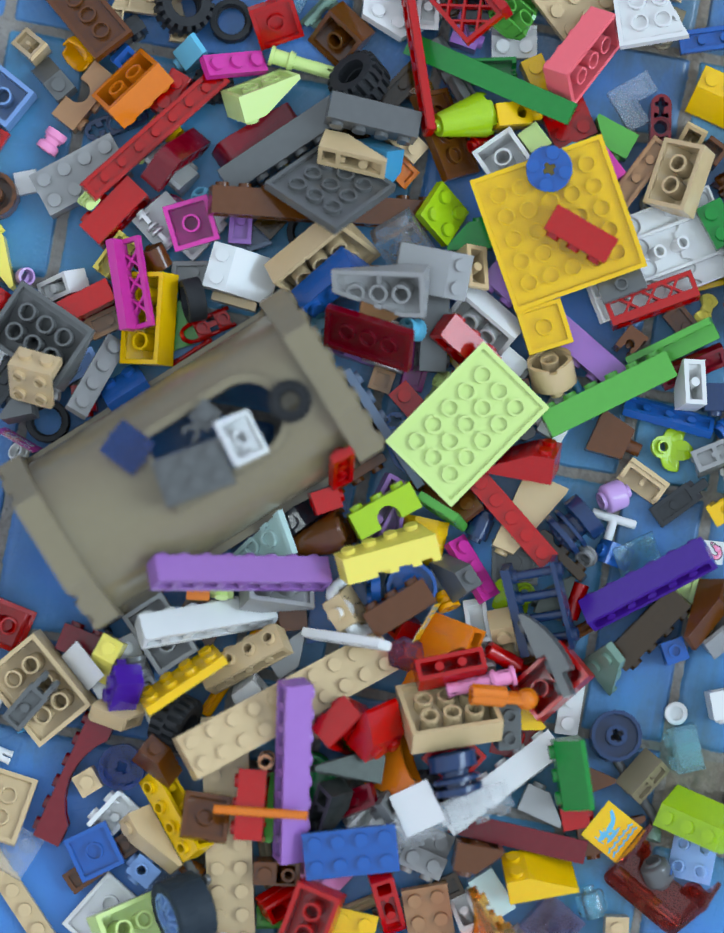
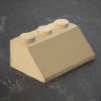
M665 137L642 202L672 215L694 219L715 154L706 145Z

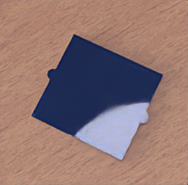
M122 419L114 431L108 434L109 438L99 451L134 476L142 463L147 462V456L153 450L156 443L125 419Z

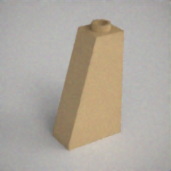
M521 480L512 502L537 528L567 494L569 489L555 482L547 485ZM500 525L491 547L495 548L494 552L503 557H507V555L512 556L520 547L502 525Z

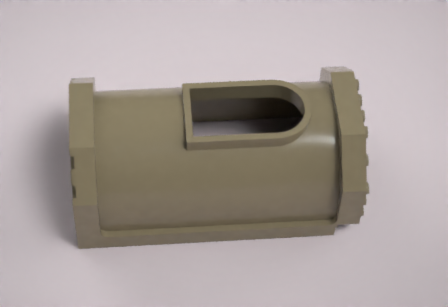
M282 288L259 302L260 312L149 381L148 383L151 387L113 411L108 407L28 458L17 455L0 466L2 487L8 496H13L14 499L11 505L63 589L72 598H77L75 601L76 606L83 615L87 616L95 630L106 629L153 596L164 592L150 591L146 564L155 554L166 552L168 555H177L186 552L190 553V555H200L202 553L222 555L260 530L259 528L268 522L277 510L283 509L284 513H286L295 505L309 499L307 493L329 486V456L336 449L352 447L355 452L354 470L384 451L383 445L386 442L380 431L373 429V418L366 408L362 410L360 396L353 386L348 387L346 374L341 366L335 367L334 355L328 346L323 347L320 333L314 325L310 326L309 318L303 308L297 309L299 307L291 291L286 292ZM290 379L297 380L308 388L312 401L309 413L299 422H282L279 435L268 447L270 452L237 469L234 468L232 471L237 484L172 508L166 507L151 465V461H154L155 458L145 444L146 441L191 414L203 399L210 402L225 391L238 385L253 384L271 391V388L277 382ZM294 392L284 393L280 399L281 406L287 411L296 409L299 404L298 396Z

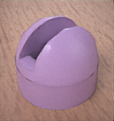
M20 268L15 273V280L18 284L23 280L31 285L35 281V273L31 268Z

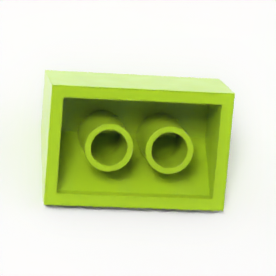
M677 785L662 802L653 825L712 852L723 855L724 804Z

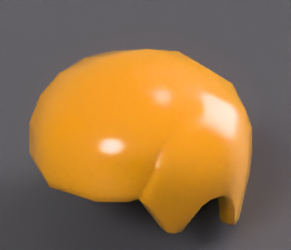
M75 35L67 38L63 43V46L66 45L62 52V56L74 70L83 72L94 62V58Z

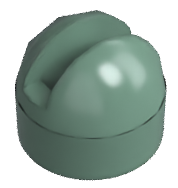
M649 825L645 828L642 839L660 843L662 837L660 828Z

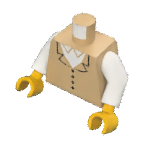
M339 576L326 588L327 600L322 606L327 613L328 619L333 623L336 630L341 633L362 636L373 633L362 615V612L365 611L364 605L353 587L342 581Z

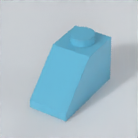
M194 32L173 52L175 60L172 62L178 71L182 72L184 70L187 76L201 66L199 59L202 55H208Z

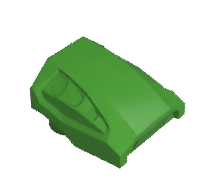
M505 0L513 15L507 20L503 17L492 27L505 38L521 40L526 37L530 26L537 17L538 9L531 0ZM488 10L489 18L495 15L493 10Z

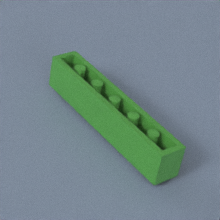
M655 350L646 355L647 360L641 363L635 360L625 365V371L618 374L617 370L604 376L605 381L597 384L595 380L583 386L585 391L576 394L575 391L563 396V402L556 404L555 401L548 403L547 405L550 408L541 416V419L550 437L554 438L678 376L666 351L659 353L658 350Z

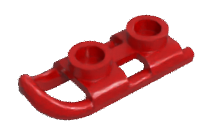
M225 306L208 314L207 319L214 317V320L210 322L201 320L187 323L182 327L179 335L183 342L195 344L237 325L235 322H231L230 316L226 312L229 308ZM217 325L219 329L211 332L210 328ZM193 326L198 338L193 340L187 339L184 331Z

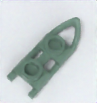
M319 0L300 20L301 25L311 26L315 29L322 20L321 15L326 10L329 11L338 4L337 0Z

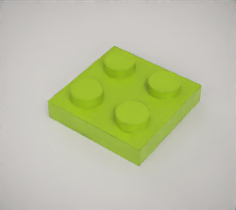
M443 181L436 182L416 212L415 217L441 247L449 245L470 212Z

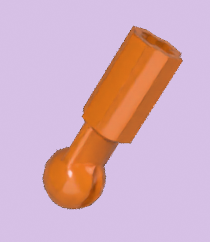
M472 683L468 690V702L470 705L504 707L507 704H512L527 711L536 707L538 695L531 688L508 691L506 686Z

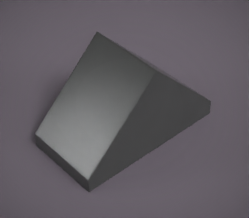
M13 398L10 399L0 413V419L7 424L40 418L38 406Z

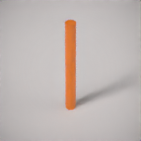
M214 804L213 807L214 814L308 820V811L217 804Z

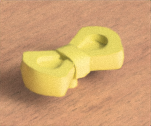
M703 294L700 296L702 306L700 311L694 314L697 322L707 317L712 318L713 308L718 304V300L714 295Z

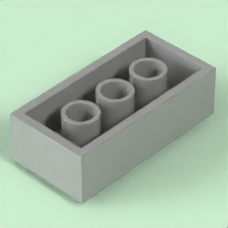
M110 132L29 175L53 220L80 206L78 198L84 193L80 183L119 149ZM130 171L128 174H126V175L123 177V179H124L127 175H128L130 178H133L134 176H133L132 172Z

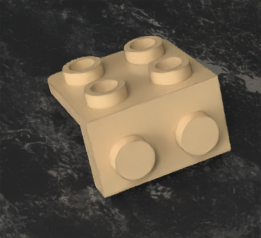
M19 346L7 364L10 397L18 401L51 409L54 406L53 379L63 365L62 358Z

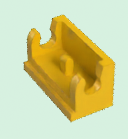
M723 497L716 502H710L705 507L717 527L724 524Z

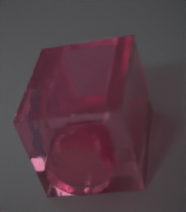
M405 636L391 642V649L388 651L389 665L406 672L413 670L414 660L424 658L422 642H412L413 639Z

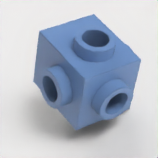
M142 852L139 855L134 853L126 862L129 866L126 870L129 874L127 878L135 885L140 883L145 889L151 885L163 870V868ZM139 866H144L146 871H141Z

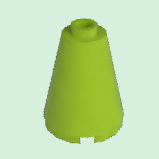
M485 92L473 93L434 114L436 123L434 133L438 137H490L495 132L492 131L493 126L497 125L496 110L491 99L487 100L483 96L487 95Z

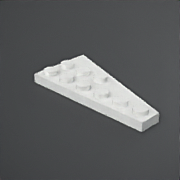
M613 0L620 50L689 38V34L670 0Z

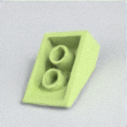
M280 68L220 91L227 117L246 123V125L259 122V118L266 116L301 79L300 74Z
M152 890L87 917L91 932L161 933L153 913L151 903Z

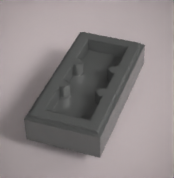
M641 269L596 284L604 305L648 287Z

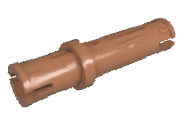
M264 750L259 754L258 766L261 769L267 770L275 765V754L273 751ZM263 758H268L270 762H265Z

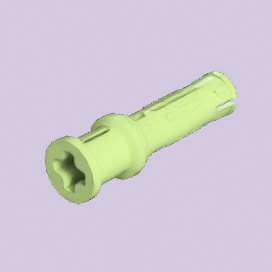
M274 45L272 46L268 66L273 64L284 67L288 71L295 69L330 79L329 75L333 72L334 66L296 56L297 53L295 51L286 52L277 49Z

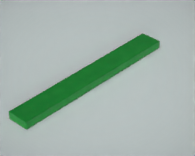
M422 37L426 64L567 126L569 125L578 105L577 103ZM407 42V45H406V47H405V49H404V51H403V54H405V55H407V56L410 57L409 47H408V42Z

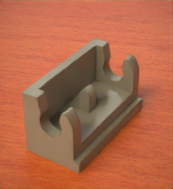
M645 747L617 778L615 783L638 804H641L670 772V769Z

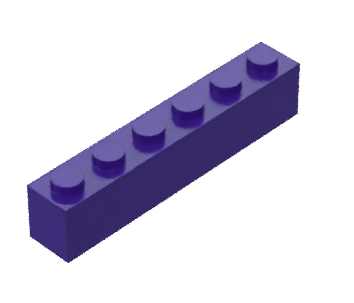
M702 537L691 539L682 547L670 550L659 559L651 560L645 566L628 572L624 577L607 583L603 588L586 594L584 598L578 600L587 624L596 632L714 571L718 566L709 546Z

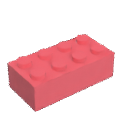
M591 6L581 16L577 25L569 31L568 36L562 44L558 45L554 54L543 66L549 92L575 103L580 100L620 48L615 13Z

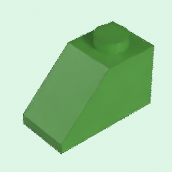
M598 114L595 120L598 134H602L605 145L617 161L624 163L639 135Z

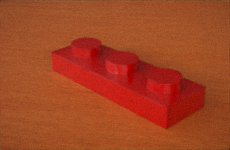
M351 446L338 448L329 456L328 484L332 491L353 481L355 452Z

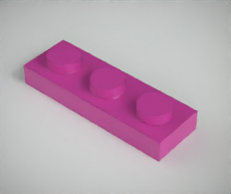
M261 50L202 55L199 59L206 80L264 75L268 71Z
M465 534L444 545L449 555L469 563L483 583L472 591L479 605L500 593Z

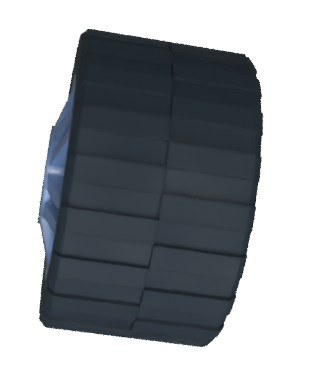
M189 870L156 882L153 885L151 903L161 933L217 932L218 919L214 901L206 883L196 872Z

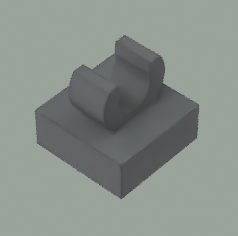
M388 790L380 794L374 805L376 810L370 812L375 820L383 818L386 824L394 822L397 817L389 799V796L392 795Z

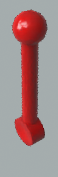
M212 338L204 340V342L181 357L173 359V366L213 342Z

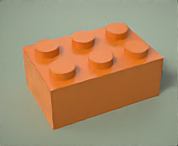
M140 48L91 96L125 129L128 125L133 124L136 118L145 109H148L157 97L165 93L174 80L156 60Z

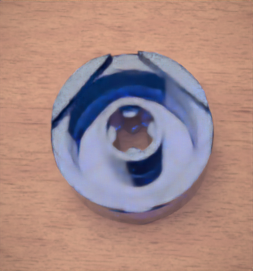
M118 743L104 751L99 760L98 773L106 786L114 790L126 791L135 787L144 778L146 771L132 761L139 748L131 743ZM119 761H121L122 763H127V772H124L123 770H118L117 767L120 765Z

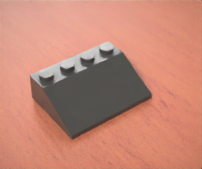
M21 280L0 311V350L11 358L19 346L62 358L63 365L53 379V387L64 392L77 373L96 331Z

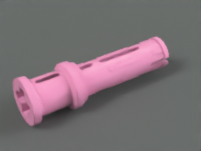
M510 665L507 669L499 671L490 670L487 674L445 683L448 698L468 694L469 686L472 683L496 686L512 684L517 686L514 666Z

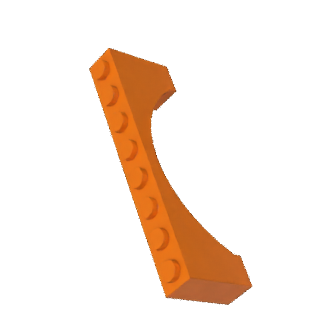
M436 612L417 642L416 651L409 663L408 671L402 684L415 682L413 674L414 660L480 647L486 631ZM405 733L400 740L401 744L397 750L392 753L389 751L383 754L386 756L382 782L381 784H374L376 789L382 792L388 790L391 795L422 781L406 741Z

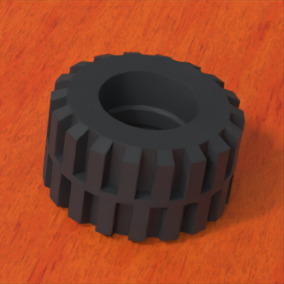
M154 0L156 4L154 13H157V22H162L161 27L169 29L168 33L172 35L178 33V37H183L184 34H187L188 37L193 32L198 33L208 23L213 15L212 11L215 3H212L213 0H193L196 6L195 15L184 17L174 10L172 0Z
M359 50L347 55V57L335 65L333 72L329 75L330 79L327 85L330 92L334 90L380 101L382 96L386 94L387 87L390 86L389 80L391 77L387 69L371 51L363 50L360 52Z
M183 693L151 715L147 732L148 738L153 734L169 746L173 753H178L172 739L200 724L203 704L200 700Z

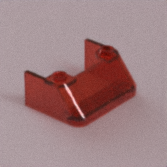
M649 824L635 837L619 859L610 865L604 874V879L609 886L666 933H678L707 910L722 884L717 882L706 891L698 883L689 882L681 886L673 879L670 886L663 891L648 888L641 875L640 868L643 861L652 852V847L646 840V837L653 828Z

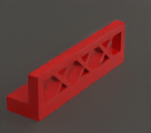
M688 270L647 285V289L605 304L612 330L615 331L630 324L632 325L699 301L700 292L692 271ZM688 277L691 289L682 291L675 288L678 280ZM661 286L670 289L668 297L663 299L654 296L656 289ZM639 294L648 297L646 305L641 307L632 304L634 297ZM620 302L627 305L624 313L614 316L611 304Z

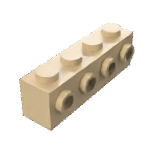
M276 623L268 624L256 634L247 635L241 642L225 647L221 653L228 664L202 681L205 690L216 695L293 654L294 652L285 629Z

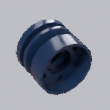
M574 494L563 503L568 512L566 515L556 509L554 514L559 521L556 522L550 515L545 518V521L556 540L576 556L580 552L575 544L576 541L585 548L587 544L582 536L586 534L595 540L606 529L586 503L577 494Z
M474 748L454 750L427 758L430 774H441L442 777L433 781V786H444V788L434 791L435 798H457L469 795L483 788L482 781L471 782V779L480 776V772H469L468 770L469 767L477 764Z

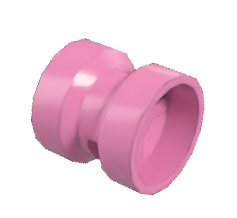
M48 126L45 130V139H39L36 145L49 155L56 157L59 152L57 146L60 147V145L65 144L68 138L55 128Z

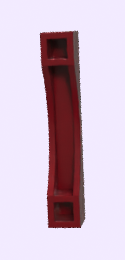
M86 710L81 720V723L84 724L81 732L77 731L71 742L74 745L72 752H67L61 765L65 767L62 773H57L53 780L52 786L55 787L52 795L47 794L42 804L45 810L42 816L38 815L32 826L35 829L34 836L57 847L61 845L71 824L67 806L71 778L84 757L98 745L110 740L114 729L90 721L88 710Z

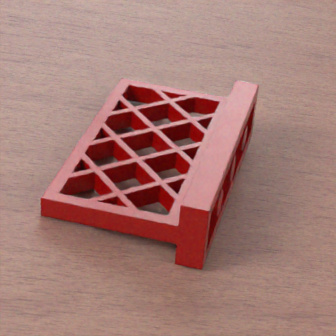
M428 0L467 46L503 17L507 20L513 15L505 0H480L479 4H468V0H464L463 4H452V0H448L447 4H438L437 0ZM451 9H462L461 19H451ZM467 9L478 10L477 20L465 19ZM483 10H493L495 13L489 20H481ZM464 25H476L475 32L467 37L463 33Z

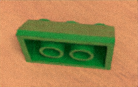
M578 735L550 739L551 745L547 746L549 759H553L554 768L551 769L553 783H557L558 791L554 792L556 805H560L563 811L595 810L585 740Z

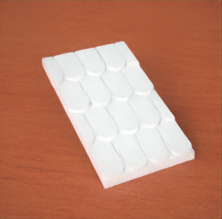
M709 185L704 187L697 208L715 200ZM651 206L630 214L647 263L646 267L640 268L647 285L688 270L692 271L697 287L724 278V248L718 251L715 250L696 213L694 219L672 215ZM688 277L678 280L675 288L686 291L692 287ZM596 284L587 287L586 290L599 323L609 322V315ZM663 286L658 287L654 296L661 299L666 298L670 289ZM642 294L636 295L632 304L639 307L644 306L648 301V297ZM620 302L610 305L614 316L624 313L627 305Z

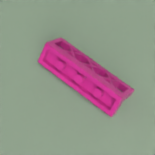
M141 235L125 239L110 238L105 240L119 330L134 332L155 326ZM134 242L135 252L130 256L127 244ZM134 264L139 269L136 279L131 274ZM138 287L142 289L143 294L140 301L135 299V291ZM142 309L146 313L147 322L139 324L138 315Z

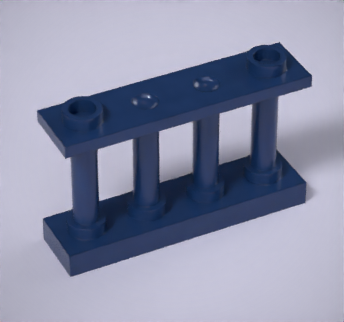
M552 555L549 562L550 566L523 571L514 570L512 563L503 564L501 567L500 575L521 658L530 656L527 643H529L526 634L523 635L518 626L520 621L518 615L528 614L524 613L523 610L525 602L558 597L559 610L529 615L539 622L563 618L566 631L552 634L558 641L568 640L570 650L575 649L577 641L580 640L578 627H574L562 578L564 566L562 561H558L557 555ZM553 576L555 588L526 593L518 589L517 583L520 580Z

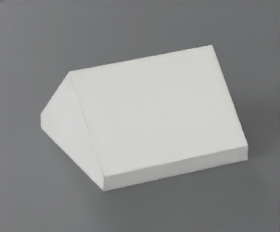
M248 409L213 423L236 469L270 452Z

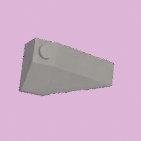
M395 264L333 268L331 270L332 293L358 302H366L374 305L377 309L381 310L383 308L394 312V315L400 317H426L430 288L429 264Z

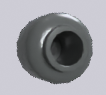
M651 855L643 861L640 871L646 886L658 891L667 889L674 879V873L669 861L659 855Z

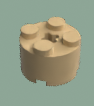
M557 347L528 357L527 368L531 388L535 393L550 395L552 398H560L564 395L565 391L571 389L577 383L573 357L567 348Z

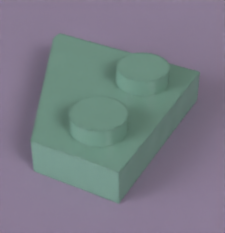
M610 641L582 661L592 671L596 680L609 696L617 690L615 686L616 681L620 679L621 668L624 666L626 659Z

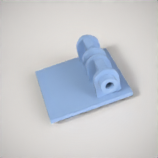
M674 835L669 864L673 870L674 877L710 886L717 853Z

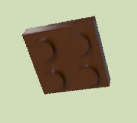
M186 790L184 793L179 838L226 844L230 815L214 814L213 807L214 804L231 805L232 797Z

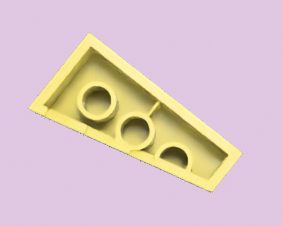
M415 521L404 524V527L396 530H387L381 536L366 538L362 540V543L355 546H345L341 548V551L334 553L340 579L348 585L379 577V572L391 574L399 572V568L404 565L417 567L422 565V560L433 558L434 562L442 560L436 534Z

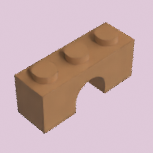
M94 60L81 76L82 82L90 88L88 98L83 102H74L65 96L52 112L54 118L74 134L78 131L82 132L89 123L88 118L92 113L97 114L102 108L91 95L113 74Z

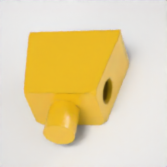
M515 102L495 103L497 125L493 126L492 131H495L494 134H498L509 126L513 131L526 129L533 121L542 120V114Z

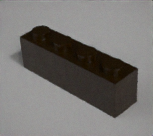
M677 590L654 601L613 642L626 659L622 667L623 670L627 671L629 668L634 670L642 662L640 657L645 652L650 654L658 646L656 641L662 635L667 637L674 630L672 625L678 619L683 621L690 614L689 608L691 603Z

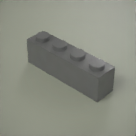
M333 90L328 98L323 124L329 125L332 129L341 130L344 128L352 130V133L357 135L369 134L378 140L390 139L396 141L399 145L409 146L413 145L418 138L422 112Z
M429 295L426 317L416 318L422 319L426 323L427 332L422 341L415 342L413 371L444 373L446 368L449 367L450 356L429 336L444 314H452V309H449L450 299Z

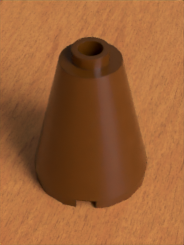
M343 508L335 509L294 535L293 540L298 551L297 555H333L341 551V548L345 546H353L357 539L348 519L342 515L345 510Z

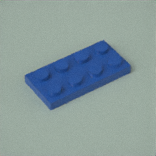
M395 823L305 832L301 834L306 881L400 871Z

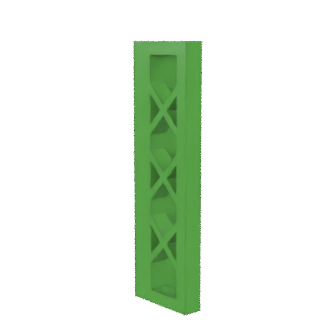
M707 317L625 357L627 364L635 360L641 363L647 360V354L658 350L659 353L666 351L672 362L721 337L712 318Z

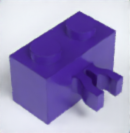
M116 659V665H113L110 675H107L106 688H103L102 698L104 702H107L108 711L136 710L145 684L141 664L127 665L126 659Z

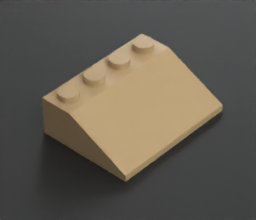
M314 223L273 256L264 266L273 284L280 289L284 288L288 292L295 288L341 246L369 265L382 254L353 223L336 235L319 224Z
M41 629L33 632L0 660V699L8 709L45 670L50 673L49 677L38 686L44 692H46L53 681L58 680L61 683L49 696L50 699L24 727L39 748L97 701L93 693L84 687L65 663L60 652L55 649V646Z
M416 682L395 685L405 738L411 755L502 741L504 720L499 707L470 705L468 694L448 698L446 686L418 692Z

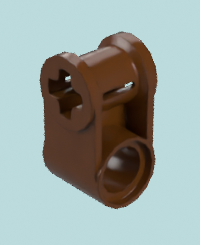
M162 242L149 244L145 247L144 258L147 272H160L172 265V260ZM134 264V268L139 272L138 266Z

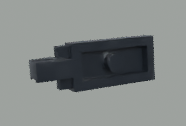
M702 478L695 484L691 480L687 483L685 482L648 510L661 528H663L699 502V499L703 497L700 492L708 487L709 484L705 478Z

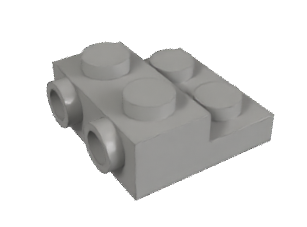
M434 827L427 828L408 838L405 834L401 847L398 850L400 870L411 874L412 870L421 873L419 878L432 883L433 879L439 881L448 861L446 858L456 837Z

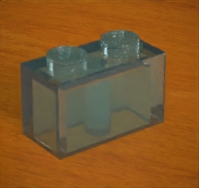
M690 722L666 728L667 733L663 734L666 748L670 747L672 756L668 757L671 770H675L676 774L680 775L706 769L696 724Z

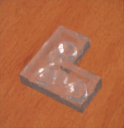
M646 70L609 91L606 95L625 128L635 131L650 121L639 102L657 92L658 89Z

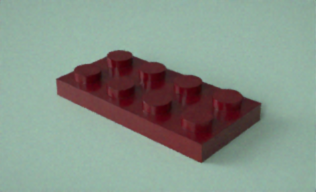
M331 303L327 305L325 309L323 346H328L329 348L397 370L409 372L412 367L414 329Z

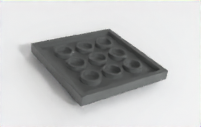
M318 145L265 182L264 189L336 235L394 193L396 184L387 178L380 179L317 164Z

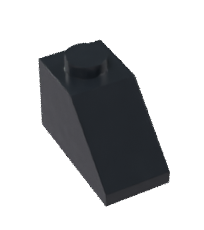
M309 499L295 505L284 514L293 537L331 511L316 516L313 513Z

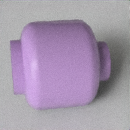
M613 480L599 487L596 501L602 510L614 513L629 505L632 492L627 484L624 485L620 480Z

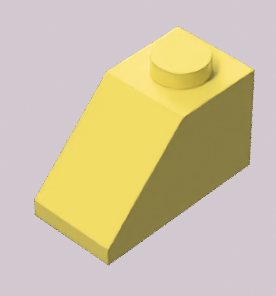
M103 633L91 656L93 662L104 674L99 680L104 685L107 684V675H110L113 665H116V659H121L128 646L127 643L109 633Z

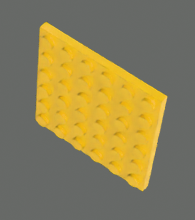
M602 134L561 148L569 155L572 161V175L567 185L556 192H543L531 185L526 175L528 160L470 180L515 313L647 266ZM548 162L545 163L543 173L553 175V169L556 166L554 164L549 165ZM557 204L619 239L605 264L599 262L597 266L585 259L587 257L586 253L579 250L577 254L566 248L567 242L559 238L558 242L545 235L547 231L543 228Z

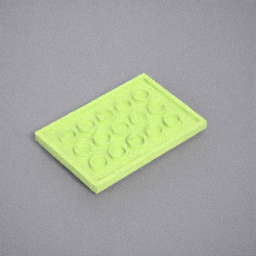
M482 342L385 442L452 507L550 407L501 358Z

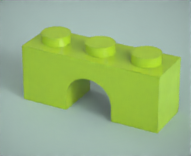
M402 480L391 484L389 486L391 490L384 494L379 491L370 496V501L364 505L359 502L349 508L350 512L345 515L359 540H363L382 529L377 519L381 508L391 506L395 509L398 517L403 518L423 507L410 482L405 481L403 483Z

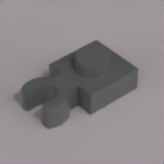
M203 399L189 416L194 422L191 425H186L181 433L185 435L188 430H193L195 436L191 439V442L195 443L200 437L201 429L208 433L214 426L213 423L218 421L223 414Z

